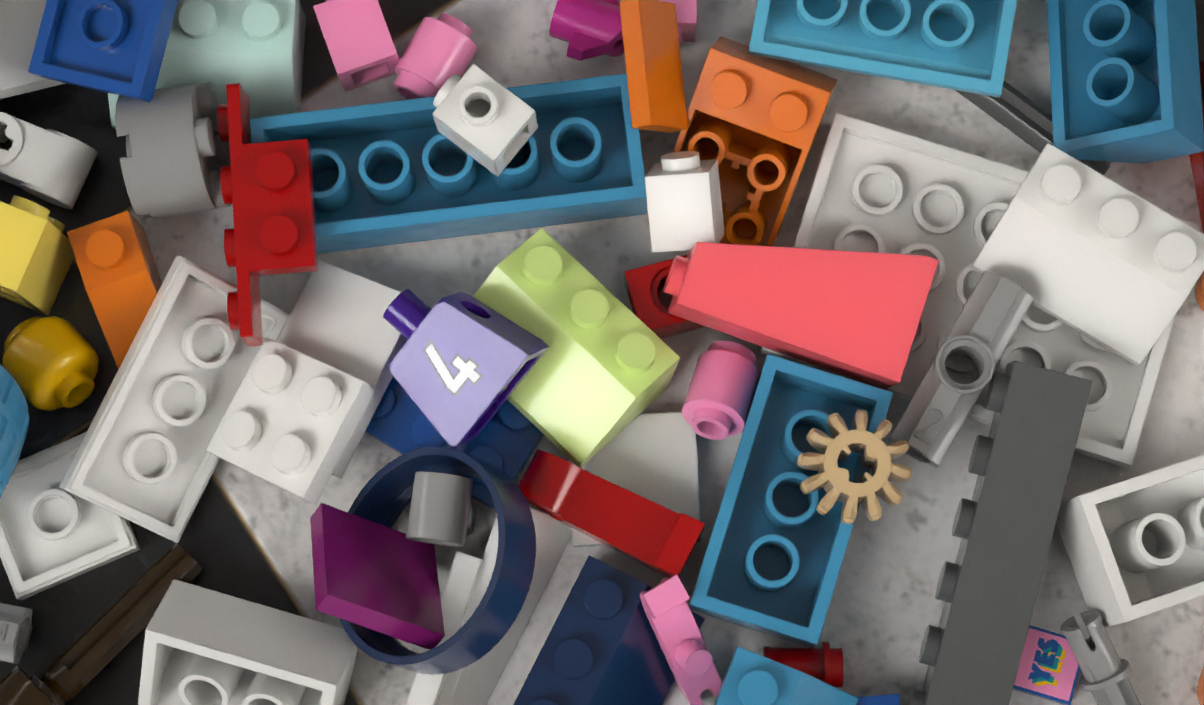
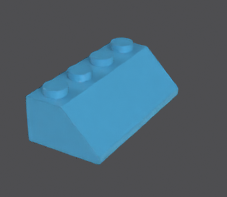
M1047 0L1054 147L1077 160L1142 164L1204 152L1195 0Z

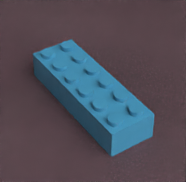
M627 74L506 88L535 110L538 128L498 177L438 132L432 115L436 110V107L433 105L435 96L250 119L252 143L307 139L311 145L317 254L647 214L645 173L639 129H633L631 122Z

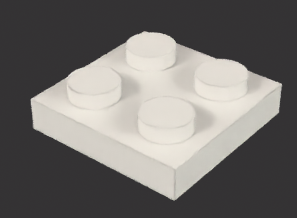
M266 337L206 451L316 505L376 389L361 379Z

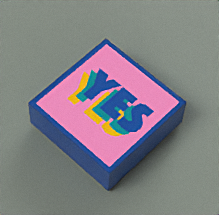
M1029 625L1013 690L1062 705H1071L1080 667L1065 636Z

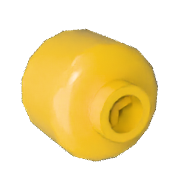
M56 316L29 318L17 325L7 336L4 343L5 352L2 358V366L14 378L23 395L33 407L45 411L63 407L72 408L82 403L91 394L94 388V379L98 372L99 357L93 347L67 320Z

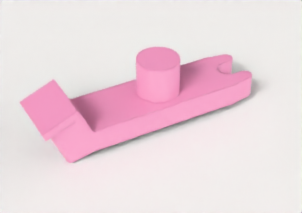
M675 574L669 579L663 578L661 583L652 589L641 591L640 599L681 693L690 705H704L701 700L703 691L709 689L717 697L722 681L714 665L712 655L707 649L688 606L687 600L690 597L678 575Z

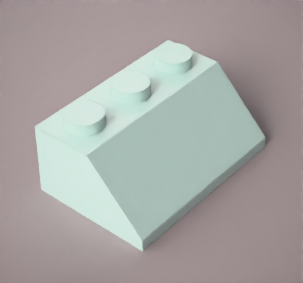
M178 0L155 89L212 82L218 104L227 103L226 85L240 83L249 98L250 119L300 113L306 15L299 0ZM108 93L111 126L113 129H116V103L119 96ZM213 119L214 130L216 133H219L217 119Z

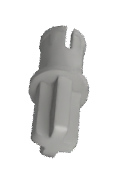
M1089 610L1080 613L1090 634L1089 639L1084 638L1074 616L1063 622L1060 630L1063 636L1066 637L1083 673L1080 678L1081 687L1085 691L1092 692L1097 705H1141L1127 676L1131 671V666L1127 660L1119 659L1102 622L1100 612Z

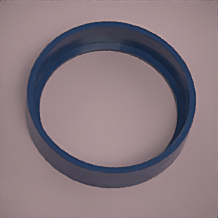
M432 446L410 451L389 462L368 481L354 500L348 513L392 529L400 514L411 502L415 472L445 473L484 481L495 505L499 539L495 567L480 604L468 621L452 637L439 646L420 654L408 649L394 637L340 619V622L352 642L368 656L417 673L435 675L454 672L476 662L499 643L508 632L525 602L531 585L536 558V533L528 502L519 486L509 475L498 467L459 450Z

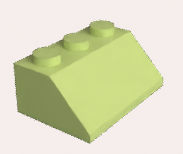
M543 228L539 229L499 263L473 296L540 338L549 346L507 400L580 468L668 389L680 357Z

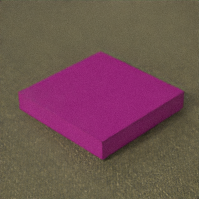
M321 503L310 517L316 610L431 650L435 648L445 636L434 544L406 539L405 533Z

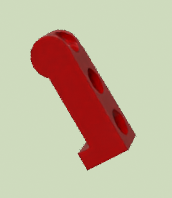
M539 449L535 452L518 485L527 502L549 513L550 517L668 578L675 574L680 577L705 527V523L684 513L679 514L583 470L569 461Z

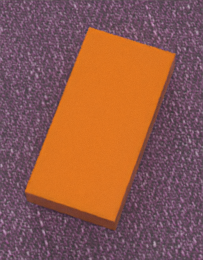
M658 0L620 1L633 129L666 133L688 129L675 4Z

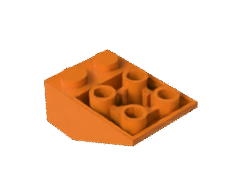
M720 36L710 47L687 111L688 129L680 131L673 152L695 151L699 152L700 160L718 159L725 232L719 243L774 246L833 94L837 79L789 61L748 54L749 46Z

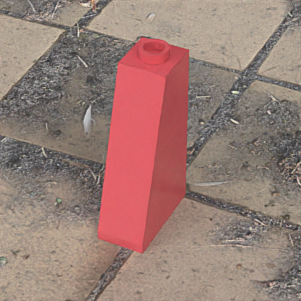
M697 242L688 252L686 258L678 255L675 256L663 292L673 295L668 310L669 314L886 390L901 381L939 260L922 255Z

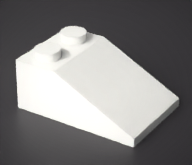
M1204 455L1079 495L1061 503L1056 521L1087 609L1088 611H1099L1105 627L1125 623L1204 595Z

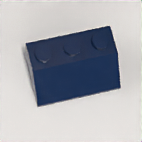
M589 555L513 705H663L675 681V677L640 599L641 591H648L652 587ZM691 610L700 630L705 618Z

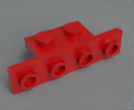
M240 83L226 85L227 103L218 104L219 137L221 142H229L230 166H221L220 170L221 192L224 204H233L234 228L224 230V252L227 266L236 267L237 291L228 292L227 312L230 329L232 331L239 330L240 337L249 347L263 345L259 276L318 271L311 145L307 139L252 143L249 98Z

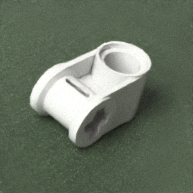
M0 112V143H5L8 138L12 141V147L9 151L0 149V179L16 185L51 204L72 210L98 152L87 144L66 134L51 129L45 130L7 113Z

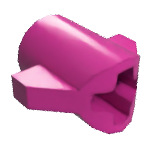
M558 0L552 16L549 36L569 42L566 56L579 61L603 54L612 57L621 56L624 52L620 4L617 0Z

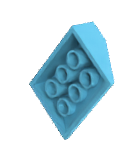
M758 0L748 54L1000 98L1017 0Z

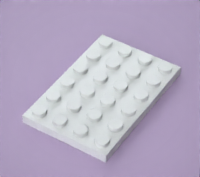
M835 113L793 248L922 255L939 260L901 381L886 389V391L893 392L895 396L911 400L927 372L932 358L940 349L982 275L972 269L971 266L1021 186L1028 171ZM1176 217L1182 222L1200 231L1201 224ZM1031 304L998 361L994 372L1004 374L1008 363L1019 361L1093 381L1074 452L1128 468L1132 466L1175 316L1142 363L1136 366ZM761 347V354H770L815 369H819L831 374H835L844 378L861 382L850 377L835 373L833 371L821 368L819 366L804 362L802 360L790 357L788 355L773 351L771 349ZM960 354L951 355L946 358L945 370L953 381L960 384L975 382L977 372L973 361ZM990 380L981 391L967 418L991 426L994 411L985 409Z

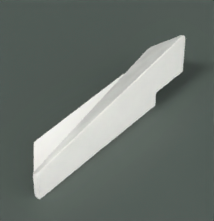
M530 507L536 533L535 567L527 597L516 620L499 643L469 666L445 674L430 675L416 673L406 705L487 704L572 537L571 527L550 517L548 514ZM497 514L483 559L456 552L441 597L445 636L437 646L452 637L468 621L487 590L498 551Z

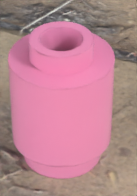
M441 13L438 19L424 17L395 67L398 76L392 85L393 88L408 100L434 97L451 76L457 74L462 78L478 50L477 45L470 39L473 30L464 22L445 13Z
M716 341L710 344L708 350L698 358L682 408V415L691 425L692 429L704 438L722 440L728 436L737 435L744 429L759 380L756 355L746 346L733 341Z

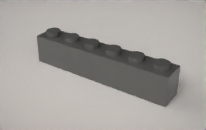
M1019 361L1008 363L1004 374L994 372L985 402V409L994 411L988 437L983 435L977 436L968 468L969 473L978 475L972 500L961 498L952 528V536L961 538L955 563L944 562L937 584L935 599L945 601L939 627L927 626L920 650L919 663L928 665L922 691L914 688L911 689L906 705H1009L1093 381Z

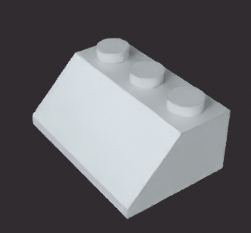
M1047 143L971 268L981 274L984 271H988L992 274L1003 275L1021 285L1028 294L1034 297L1031 304L1127 361L1139 366L1187 299L1204 270V234Z
M173 579L145 630L138 705H344L352 680L357 646L343 628Z

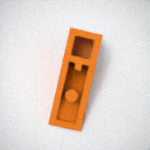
M129 211L67 232L86 292L118 370L162 285L144 228Z

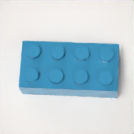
M767 354L690 601V610L809 648L818 645L854 522L851 525L842 523L841 511L843 503L837 500L827 514L821 515L817 512L816 508L827 492L824 488L810 494L802 492L800 488L801 483L808 477L817 475L818 471L799 467L797 459L801 453L821 454L809 444L806 436L812 428H815L832 438L828 429L827 419L833 413H839L849 431L852 429V420L856 411L865 410L868 415L866 431L873 433L879 423L886 419L893 392ZM851 452L844 462H841L839 459L837 460L838 467L848 470L849 481L853 483H858L865 472L869 474L871 467H865L860 464V454L856 452Z

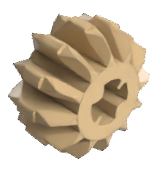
M857 410L852 420V429L848 431L844 419L839 413H833L827 419L828 429L832 438L815 428H812L806 436L809 444L821 454L807 452L801 453L798 456L797 465L799 467L818 471L817 475L804 480L800 488L804 494H810L824 488L827 494L821 499L816 508L817 512L821 515L827 514L837 500L843 503L841 511L843 524L851 525L855 521L858 503L861 504L866 517L871 522L877 521L882 517V508L877 496L893 506H897L903 499L900 490L889 481H908L912 477V469L906 465L894 464L891 460L905 454L909 450V446L905 440L896 441L886 446L882 440L889 434L893 426L887 419L880 422L875 431L871 433L866 431L868 423L867 411ZM851 452L860 454L861 465L871 467V475L865 472L858 483L850 482L848 470L838 467L837 460L839 459L841 462H844Z

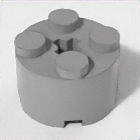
M212 82L155 89L150 102L123 96L118 97L115 115L117 137L126 136L127 157L120 158L122 174L132 207L138 216H143V219L161 218L230 206V204H224L220 183L221 166H230L229 142H221L219 134H216L212 120L217 119L218 102Z

